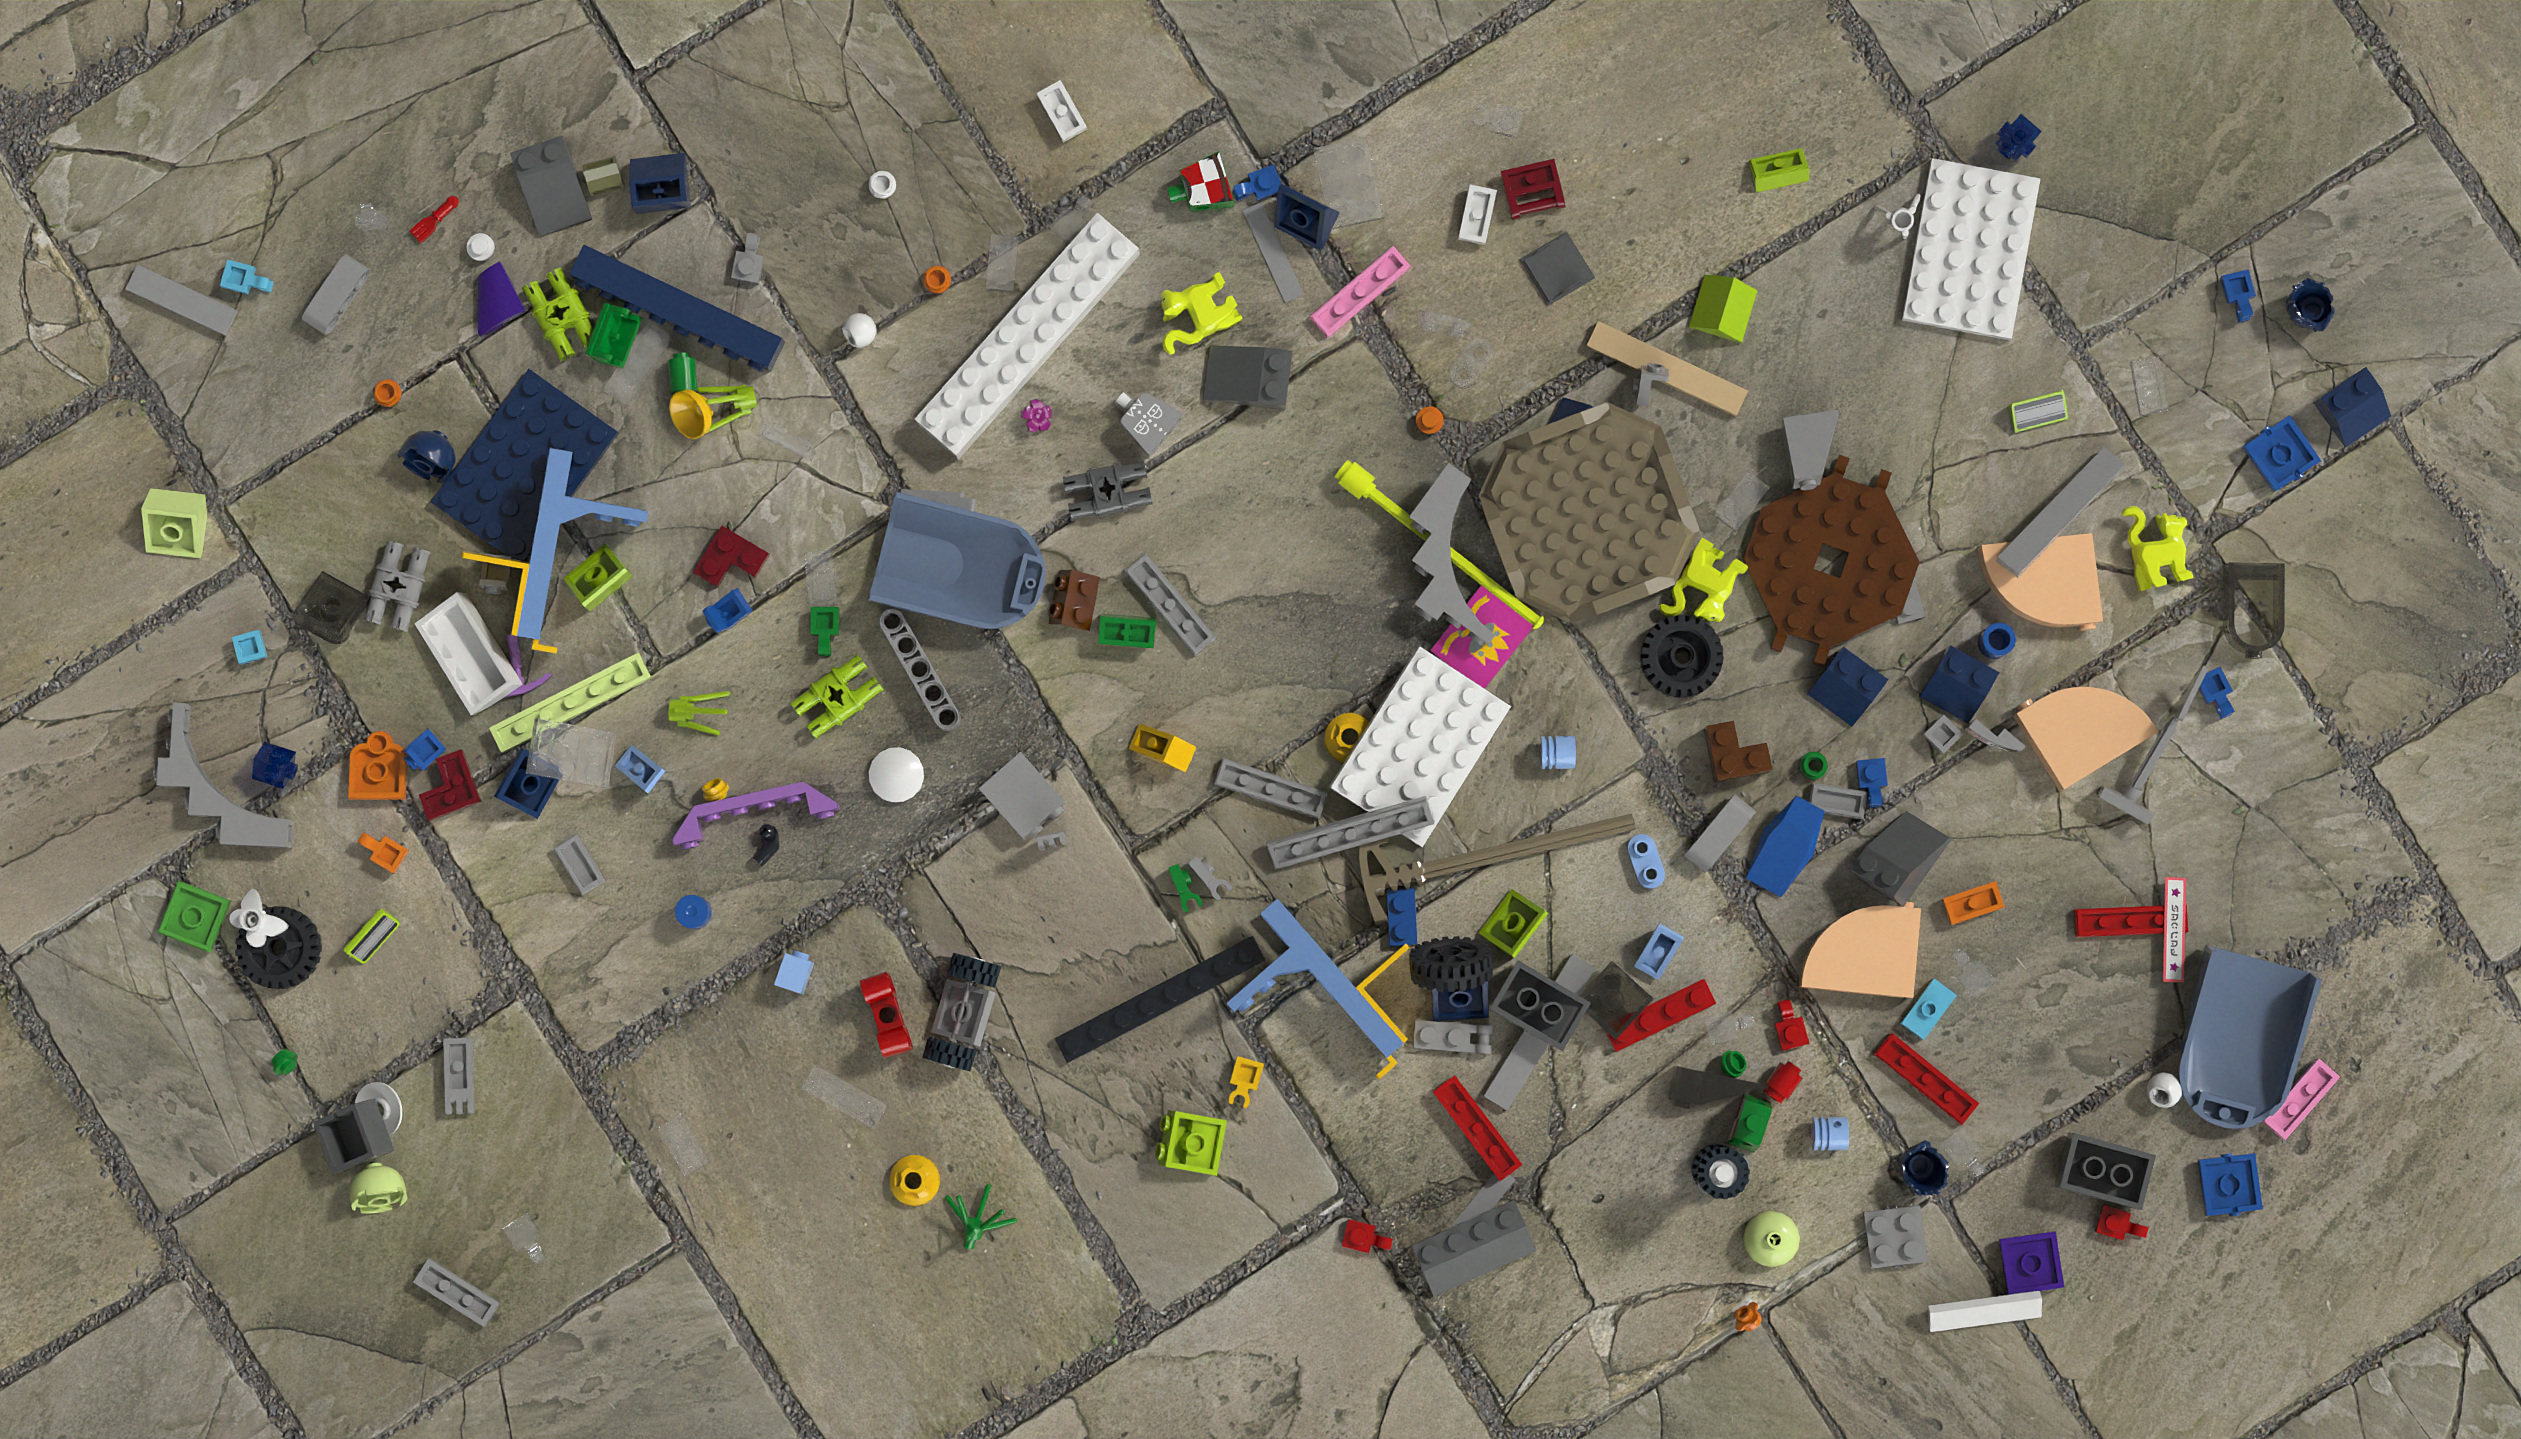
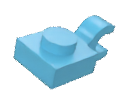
M227 259L220 286L249 295L251 287L271 293L274 282L268 278L255 275L256 268L254 266Z

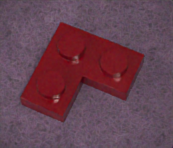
M721 525L693 573L716 587H719L732 564L756 578L770 554Z
M460 749L435 759L444 785L419 794L428 821L482 802L464 750Z

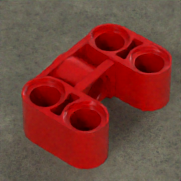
M883 972L860 980L863 996L866 1003L871 1006L879 1033L876 1036L883 1057L889 1058L913 1050L912 1041L904 1024L890 973ZM890 1007L895 1012V1018L890 1023H884L881 1020V1012L883 1009Z

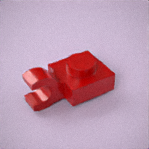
M1787 999L1777 1002L1782 1021L1774 1023L1781 1050L1809 1044L1803 1017L1794 1018L1791 1001Z
M2102 1205L2095 1232L2119 1240H2124L2125 1233L2146 1238L2149 1227L2129 1222L2131 1213Z
M1348 1219L1342 1247L1366 1253L1370 1252L1371 1245L1390 1250L1393 1239L1374 1234L1375 1225Z

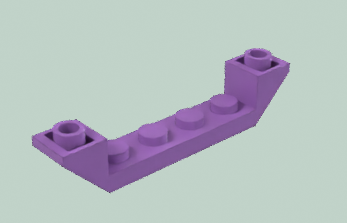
M805 782L794 783L694 806L674 836L673 844L681 846L682 850L698 847V842L704 840L700 818H704L705 822L721 819L720 814L731 812L732 816L748 813V808L758 806L759 810L775 807V802L786 800V804L802 801L803 795L807 797L810 814L812 816L817 815L818 819L835 816L834 811L840 810L838 803Z

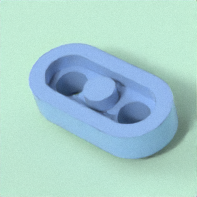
M1639 834L1634 836L1628 842L1627 852L1637 881L1644 888H1656L1662 884L1665 878V871L1656 845L1648 835ZM1639 843H1644L1647 846L1645 853L1637 851ZM1649 869H1653L1656 872V877L1653 880L1648 879L1646 876V872Z

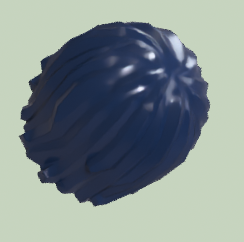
M2307 278L2303 282H2299L2298 285L2292 286L2293 290L2286 299L2287 312L2290 315L2291 321H2294L2295 324L2300 325L2302 328L2313 329L2314 332H2321L2326 329L2330 320L2334 317L2335 308L2331 305L2334 300L2333 295L2328 287H2324L2325 282L2319 283L2316 280Z
M1926 1140L1904 1151L1900 1160L1901 1164L1899 1165L1901 1178L1912 1192L1920 1196L1939 1195V1191L1948 1184L1946 1181L1947 1177H1949V1162L1942 1154L1937 1152V1148L1931 1147V1143Z

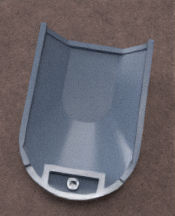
M895 492L868 601L976 628H1003L1020 621L1031 612L1039 601L1045 585V562L1033 537L1022 527L1011 521Z

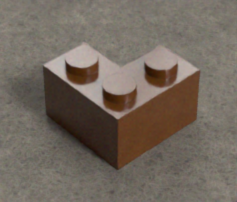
M1734 721L1708 725L1704 728L1714 783L1772 771L1767 743L1739 748Z

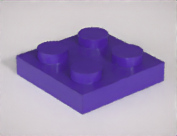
M2056 1231L1999 1239L2007 1295L2065 1288Z

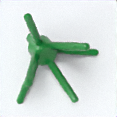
M990 1184L985 1186L975 1218L968 1217L960 1195L956 1196L958 1206L950 1196H945L947 1203L965 1225L963 1229V1235L965 1236L963 1246L966 1249H974L976 1240L982 1238L984 1231L1017 1222V1218L995 1222L1004 1214L1003 1209H1000L985 1222L980 1220L991 1189Z

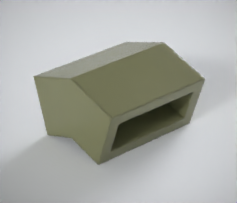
M616 156L582 165L591 196L625 187Z

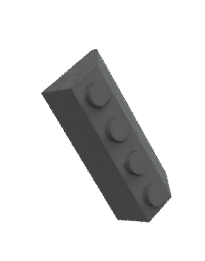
M1513 1199L1411 1245L1433 1297L1536 1251L1525 1222Z

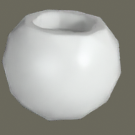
M863 313L850 315L842 326L844 337L853 347L863 348L870 345L877 334L873 319Z
M2169 1073L2155 1074L2147 1084L2149 1100L2158 1107L2168 1108L2174 1106L2182 1096L2179 1079Z

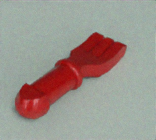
M449 196L438 209L432 211L430 217L423 218L410 229L409 232L414 235L419 243H423L436 230L438 221L442 222L443 218L458 206V197Z

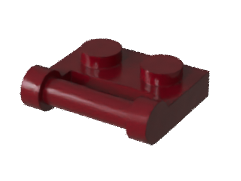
M1555 159L1501 171L1500 174L1512 220L1519 219L1520 215L1554 207L1557 209L1566 208ZM1550 189L1553 190V197L1520 205L1517 204L1516 197Z

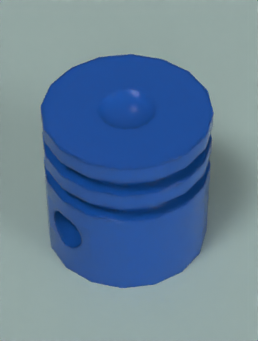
M1994 623L1980 633L1977 641L1978 648L1987 658H2001L2015 647V633L2007 624Z
M686 895L677 902L675 917L682 926L691 929H701L710 922L712 908L704 898L696 895Z

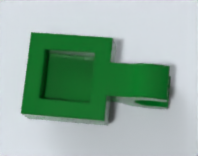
M811 607L810 634L811 636H819L818 654L820 656H831V636H839V607Z
M1179 864L1168 867L1181 898L1183 911L1185 913L1189 912L1186 906L1189 899H1195L1198 906L1201 907L1202 900L1200 896L1190 892L1187 886L1192 883L1187 868L1180 869Z

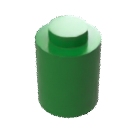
M689 353L673 354V358L667 360L670 394L673 395L686 389L698 392L695 358L689 357Z

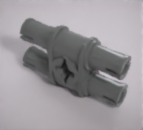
M1144 460L1122 466L1119 463H1113L1114 465L1092 469L1091 467L1087 470V473L1068 477L1064 476L1063 482L1066 494L1086 489L1094 491V496H1092L1091 500L1072 504L1068 503L1071 521L1095 515L1096 518L1101 519L1105 515L1120 512L1125 514L1129 511V508L1152 505L1149 487L1126 493L1125 490L1121 489V485L1125 481L1147 478ZM1105 481H1107L1111 489H1115L1111 491L1110 501L1104 492L1100 493V491L1104 490Z

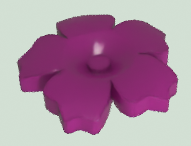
M1038 399L1030 400V406L1025 407L1021 411V418L1028 420L1026 422L1028 431L1032 433L1037 432L1038 429L1039 431H1046L1051 426L1048 419L1052 417V410L1049 405L1044 406L1043 402Z

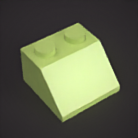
M150 488L141 508L146 552L201 558L207 522L205 494Z

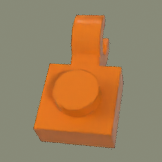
M363 832L357 841L373 851L370 860L393 874L396 873L409 852V849L385 835L379 842L374 837Z

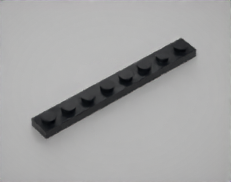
M1251 936L1054 1039L1066 1062L1069 1063L1266 960L1254 937Z

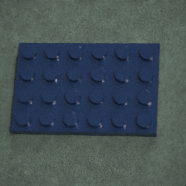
M528 369L431 503L504 555L511 556L513 560L526 562L531 555L549 449L554 448L573 452L565 496L573 497L619 432Z

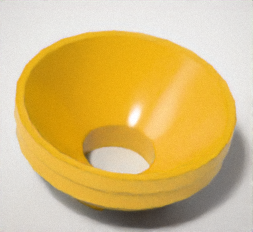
M689 389L673 394L669 402V410L672 421L678 431L687 438L698 439L710 430L713 410L709 404H706L707 398Z
M1344 713L1332 719L1324 735L1325 746L1329 754L1334 759L1344 763L1355 744H1345L1341 739L1342 732L1346 729H1353L1358 733L1359 740L1369 721L1354 713Z
M909 1155L900 1159L893 1166L889 1176L890 1189L895 1198L906 1205H923L932 1200L938 1192L940 1174L936 1165L930 1159L920 1155ZM910 1172H916L921 1176L922 1182L917 1189H910L905 1184V1178Z

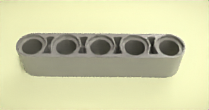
M891 608L885 610L879 619L884 634L935 723L944 731H954L961 723L960 713L919 641L900 611ZM892 615L898 616L900 618L899 626L895 629H888L886 627L887 618ZM906 639L912 640L914 643L913 650L909 653L900 652V643ZM919 663L926 664L928 668L927 673L923 677H916L913 674L914 666ZM932 687H938L941 690V696L937 701H929L927 699V691ZM946 711H951L955 715V720L950 725H943L940 721L942 713Z

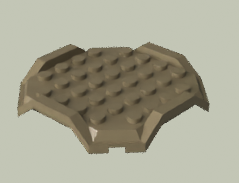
M1608 402L1503 441L1479 493L1488 525L1517 599L1569 623L1598 615L1676 585L1700 532L1662 427Z

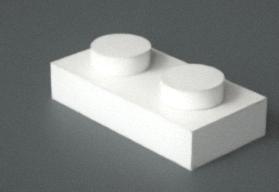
M1061 80L1036 93L1063 143L1087 130L1086 124Z
M1470 184L1458 240L1481 245L1486 244L1497 190Z

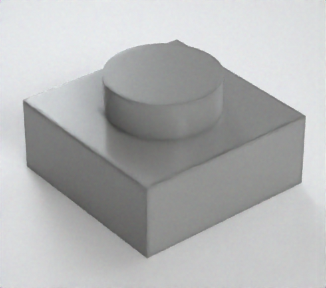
M1942 715L1923 734L1941 754H1944L1963 735L1945 715Z

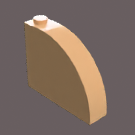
M2092 533L2057 537L2019 578L1996 562L1997 557L2011 542L1986 544L1977 548L1980 566L1989 587L1996 597L2018 616L2036 624L2049 627L2079 626V631L2096 629L2095 624L2103 621Z
M2073 687L2059 690L2034 703L2030 698L2018 705L2016 708L2019 712L2012 715L2059 791L2066 789L2159 732L2151 719L2133 702L2117 693L2094 687Z
M1906 902L1904 907L1898 904L1897 906H1871L1838 918L1828 925L1810 946L1801 967L1798 987L1913 998L1921 908H1914V903Z

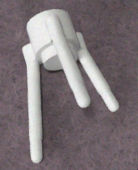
M1919 193L1915 195L1908 209L1902 207L1897 208L1894 212H1889L1878 205L1874 209L1886 218L1891 219L1894 228L1902 231V238L1907 239L1908 230L1914 223L1912 214L1916 211L1921 195Z

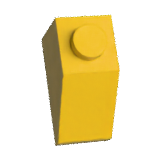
M1139 723L1128 749L1166 766L1186 772L1196 746L1174 735Z

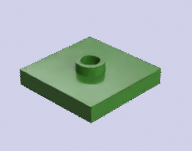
M178 880L157 933L211 953L232 900Z

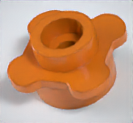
M1751 1302L1748 1306H1742L1735 1311L1734 1318L1737 1321L1735 1328L1738 1331H1752L1761 1323L1762 1317L1757 1311L1758 1304L1756 1302Z

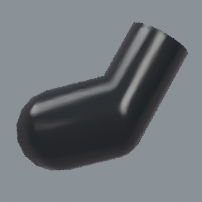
M764 824L760 827L759 835H761L762 848L753 856L762 867L780 847L779 833L770 824Z

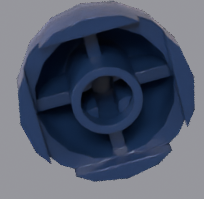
M437 430L433 432L419 431L412 434L403 443L397 455L398 458L402 456L405 459L403 465L412 473L426 480H430V475L439 478L438 483L447 481L456 461L455 451L447 440V436Z

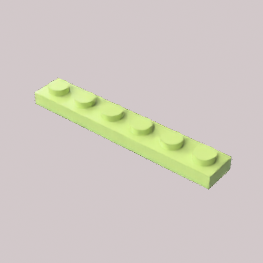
M636 653L489 729L501 753H505L636 687L652 677L640 653Z

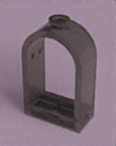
M2229 562L2223 565V631L2225 638L2234 649L2245 653V659H2262V652L2276 645L2284 632L2285 563ZM2235 580H2273V631L2270 639L2264 645L2253 646L2245 643L2240 639L2235 630Z

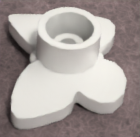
M251 889L241 902V909L233 911L229 918L233 926L244 928L247 931V941L254 947H262L266 942L267 935L273 937L288 928V924L284 920L267 915L264 910L262 911V901L256 889Z

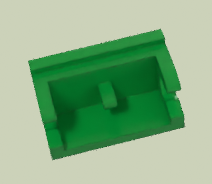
M604 303L585 354L600 364L623 369L642 318L639 315L629 313L630 310Z
M1102 613L1100 616L1098 644L1154 649L1157 618Z

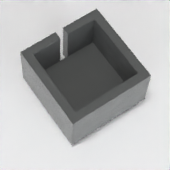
M375 1098L354 1103L336 1113L313 1122L332 1175L355 1169L395 1151Z

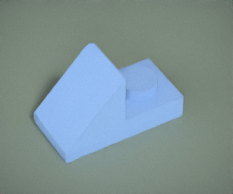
M632 744L615 765L618 770L647 793H650L666 772V770Z
M1659 924L1653 930L1634 967L1659 980L1684 937Z

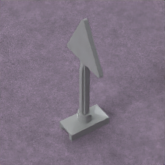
M2202 666L2171 711L2170 715L2173 717L2163 727L2131 784H2127L2123 793L2102 785L2097 796L2142 822L2150 823L2154 815L2137 802L2142 794L2140 790L2176 731L2178 721L2184 720L2208 671L2207 667Z

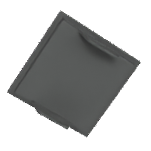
M1567 231L1520 259L1548 306L1595 279V276Z

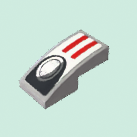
M1977 719L1971 721L1965 728L1975 738L2001 750L2019 753L2026 747L2005 728L1995 735Z

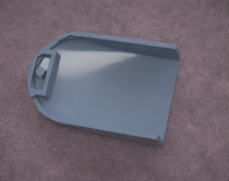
M2205 945L2188 1009L2178 1063V1079L2182 1093L2188 1104L2200 1117L2220 1127L2239 1129L2255 1126L2269 1116H2273L2282 1107L2292 1087L2322 979L2315 973Z

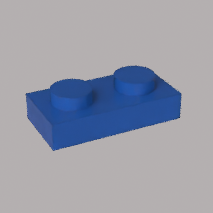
M1399 889L1395 893L1392 890H1387L1389 946L1417 945L1415 889Z

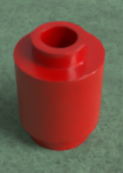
M1789 1061L1785 1065L1780 1062L1765 1082L1766 1087L1763 1092L1782 1104L1785 1099H1789L1803 1079L1799 1075L1802 1070Z

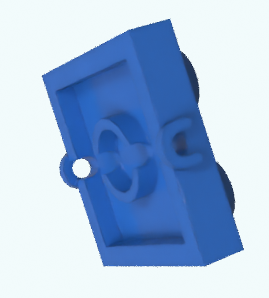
M2290 415L2273 427L2269 425L2260 431L2261 435L2242 447L2273 492H2276L2292 480L2294 482L2304 476L2303 473L2322 461Z
M2232 1153L2220 1154L2221 1157L2197 1160L2205 1216L2220 1214L2236 1216L2241 1215L2240 1212L2263 1209L2255 1153L2233 1156Z

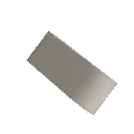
M348 254L343 255L306 308L302 320L324 335H328L335 328L366 282L370 269Z
M1734 794L1684 856L1706 873L1756 811Z

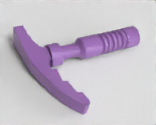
M511 634L506 635L510 663L523 685L504 698L526 694L540 687L552 677L551 673H547L542 678L537 679L536 682H529V685H524V677L521 676L520 670L522 662L518 636Z

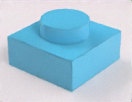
M260 630L232 637L237 660L240 665L268 657Z

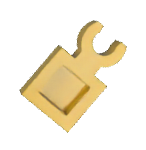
M1237 1056L1230 1080L1231 1084L1237 1085V1089L1229 1096L1230 1104H1233L1235 1096L1242 1095L1245 1098L1243 1107L1247 1108L1249 1106L1250 1096L1248 1090L1257 1091L1264 1063Z

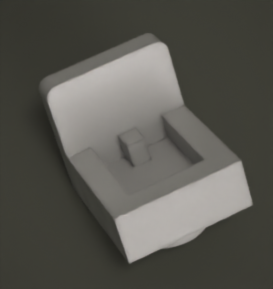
M1649 363L1647 366L1641 365L1639 379L1634 378L1632 395H1636L1637 405L1648 406L1651 381L1668 382L1669 369L1664 368L1663 365L1658 363Z
M485 554V555L497 556V557L508 558V559H511V558H512L511 556ZM482 561L481 579H479L478 585L481 588H485V593L501 594V590L509 591L511 566Z

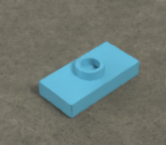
M1932 979L1900 1024L1924 1040L1957 995L1936 979Z

